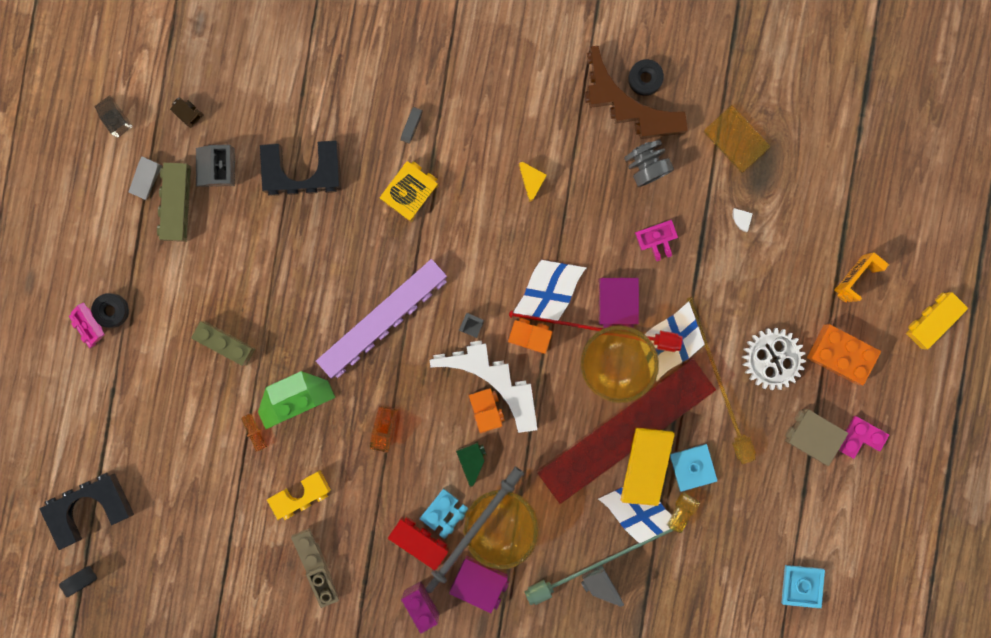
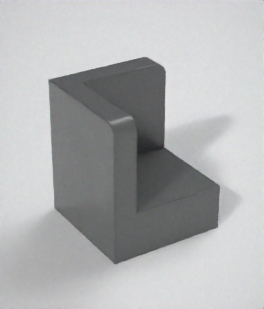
M466 313L459 331L477 338L484 320Z

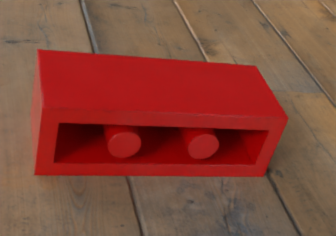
M401 517L387 539L431 569L437 570L449 551V548H447L448 544L439 538L436 540L431 537L432 533L425 528L419 529L416 527V523L412 519Z

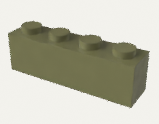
M163 162V167L160 169L162 186L159 188L161 206L159 205L158 207L160 225L157 226V236L163 241L187 242L191 166L184 163Z

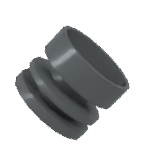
M661 140L640 145L624 157L626 163L635 160L628 168L639 169L633 175L638 188L674 171L669 158L662 160L659 158L665 153V149L655 150L662 145Z

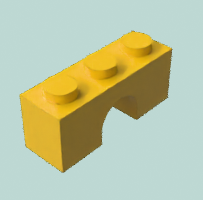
M321 470L301 481L305 490L303 497H292L286 488L267 499L277 520L282 517L286 520L295 515L293 511L299 508L303 511L312 506L310 502L315 499L319 502L328 497L327 493L331 489Z

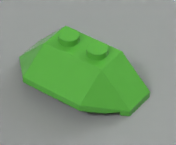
M300 371L266 387L258 414L265 429H268L336 397L328 380Z

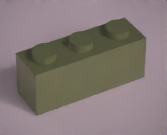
M204 321L199 322L191 339L241 366L248 364L255 351V348Z

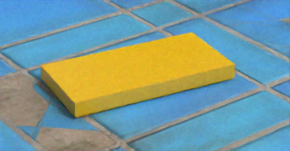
M636 428L620 499L622 503L659 505L675 435L673 432Z

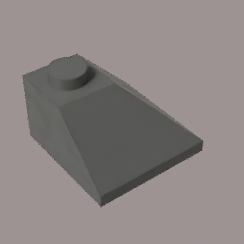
M602 565L582 575L584 581L581 584L586 592L590 591L592 596L622 607L624 605Z

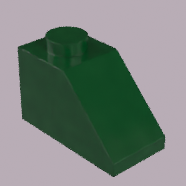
M478 441L456 450L470 487L474 486L485 461L484 456L487 455L483 444L479 446Z

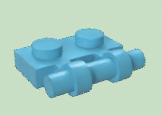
M443 488L420 517V520L434 531L440 525L443 530L439 535L445 539L449 533H453L456 524L464 519V514L469 508L462 504L458 510L454 506L458 499ZM451 512L454 516L447 523L443 519Z

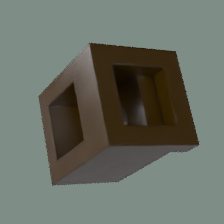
M180 97L172 103L170 108L190 128L204 115L189 100L185 102Z

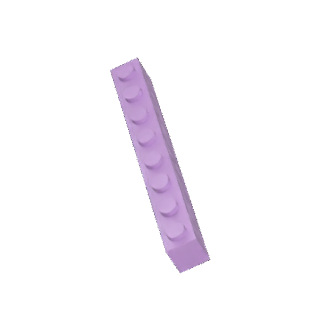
M431 259L318 358L316 362L330 378L335 376L339 378L346 372L344 368L348 364L354 365L360 359L359 355L363 351L367 353L375 346L373 342L378 338L382 340L389 334L387 330L390 327H397L403 321L402 317L406 313L412 314L418 308L416 304L421 300L423 302L428 300L432 296L431 291L437 288L439 290L446 284L445 279L447 276Z

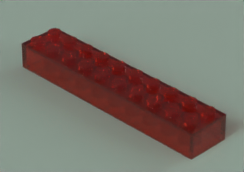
M690 358L539 468L537 474L559 504H561L631 453L636 428L662 430L716 391V389L696 361Z

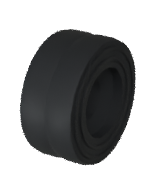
M649 59L640 60L635 63L628 76L631 89L642 96L652 95L657 92L664 80L661 66ZM642 73H649L651 81L648 83L641 80Z
M105 293L94 300L91 312L97 324L105 328H115L127 320L129 307L126 300L120 295ZM109 305L115 308V313L112 316H108L105 312L106 307Z
M87 566L62 581L59 587L67 598L96 581L97 576L92 568Z

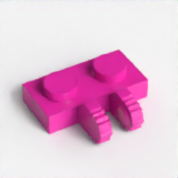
M672 220L635 232L641 251L652 248L656 261L661 260V255L656 245L662 243L667 257L672 256L668 241L678 238Z

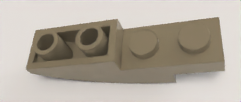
M310 528L292 535L291 539L306 570L307 579L320 607L323 608L338 602L339 598L328 566Z

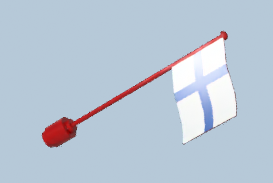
M541 260L532 273L521 301L514 312L513 310L509 312L511 318L514 316L654 341V345H657L658 350L680 351L683 336H678V333L660 330L659 334H655V337L559 321L571 300L579 278L587 269L580 266Z

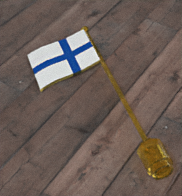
M688 297L687 303L680 310L644 334L645 336L655 337V334H659L660 330L678 333V336H683L680 351L658 350L657 345H654V341L642 339L656 381L668 370L690 358L704 345L737 437L734 438L735 441L732 442L737 459L740 460L741 464L756 460L753 443L750 437L740 433L692 301L694 299Z

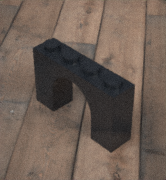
M337 141L317 142L318 168L312 177L304 181H294L285 174L282 146L280 144L260 145L262 191L268 193V196H279V192H287V195L299 194L298 191H306V194H316L318 190H325V193L337 192V189H341L339 143Z
M108 473L96 477L98 481L92 484L90 481L79 485V490L75 492L73 489L62 493V498L58 500L55 497L44 502L45 506L39 508L58 550L82 540L73 519L74 506L82 497H90L97 500L102 505L111 526L134 515L115 473L112 475H108Z

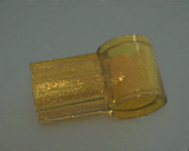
M682 492L675 503L676 508L666 525L673 531L682 533L690 517L698 510L700 501Z

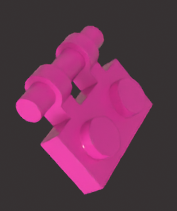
M84 302L77 305L71 312V315H69L72 321L71 325L74 329L78 330L82 336L81 340L87 344L89 349L94 347L105 335L102 327L97 324L91 310L86 307Z

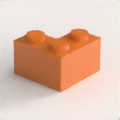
M519 318V321L514 320L508 342L546 354L552 335L549 326L540 323L537 326L529 325V320Z
M491 388L469 394L479 432L483 433L502 427V422L505 421L502 409H497L496 402L499 401L496 390L492 391Z

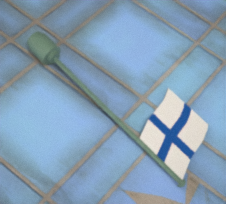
M623 487L598 498V500L610 509L622 527L639 543L552 585L550 582L546 583L545 580H542L528 587V590L524 591L530 605L540 604L552 598L553 588L680 527L684 528L685 523L675 519L660 501L658 506L622 503L620 499Z

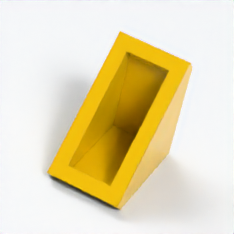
M521 162L519 163V168L529 202H531L537 195L547 175Z

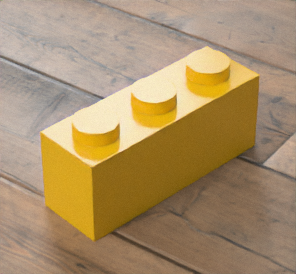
M943 292L935 299L936 303L932 307H927L921 313L923 316L908 326L909 330L906 334L921 349H929L969 309L953 292Z

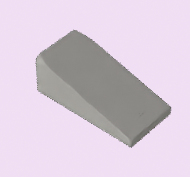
M141 157L129 193L147 200L162 165Z

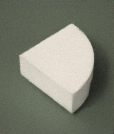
M734 208L732 216L740 230L748 232L753 213Z

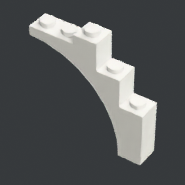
M482 340L470 342L471 346H467L468 354L465 355L464 351L452 352L453 356L445 357V354L433 355L434 359L430 360L431 367H451L471 372L489 382L499 391L514 415L518 433L537 430L531 384H527L525 380L515 382V386H511L509 365L504 364L503 360L493 362V366H489L486 344H482Z

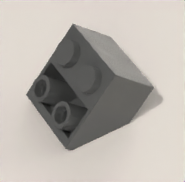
M208 145L196 148V186H235V148L231 145Z

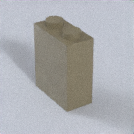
M804 408L803 411L800 410L796 415L794 426L787 430L785 442L822 464L829 466L847 437L848 432L811 410Z

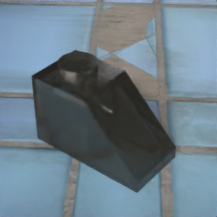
M110 95L95 106L100 120L112 135L119 137L133 127Z

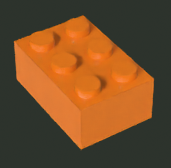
M830 324L823 325L807 359L856 385L864 386L881 351Z

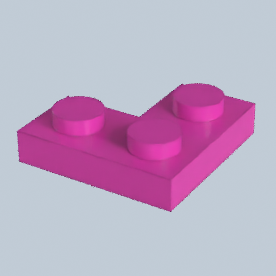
M854 416L846 429L848 435L838 451L855 459L863 443L877 451H881L889 434Z

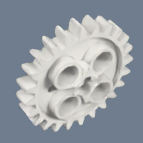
M768 328L766 329V334L759 331V337L753 335L754 342L747 341L750 348L743 349L748 354L742 356V358L747 359V362L742 365L748 366L749 369L745 373L752 374L749 378L750 380L757 379L755 385L762 383V388L766 389L769 384L770 390H774L776 385L778 390H782V384L785 387H789L788 381L796 383L794 376L801 377L798 370L805 369L800 366V363L806 362V360L801 359L805 352L799 351L803 345H796L799 339H791L792 333H788L785 336L786 330L784 329L779 333L778 328H774L773 332ZM780 341L782 344V349L777 352L774 348L775 342ZM766 344L769 345V349H770V351H771V354H770L769 350L766 348V346H765ZM760 349L765 352V357L762 360L757 358V352ZM772 355L777 356L775 362L770 361L772 359ZM786 358L791 362L790 367L787 369L783 367V361ZM777 365H778V367H779V368L781 369V371H782V374H781V375L779 374ZM768 367H772L774 371L771 377H767L765 373Z

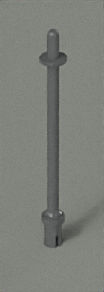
M515 466L508 477L501 481L502 485L499 492L440 570H433L431 572L434 578L426 587L427 593H432L439 582L446 583V573L505 495L515 490V485L525 474L521 469Z

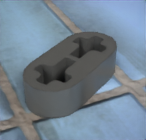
M416 107L412 108L402 132L401 141L408 144L411 143L423 110Z

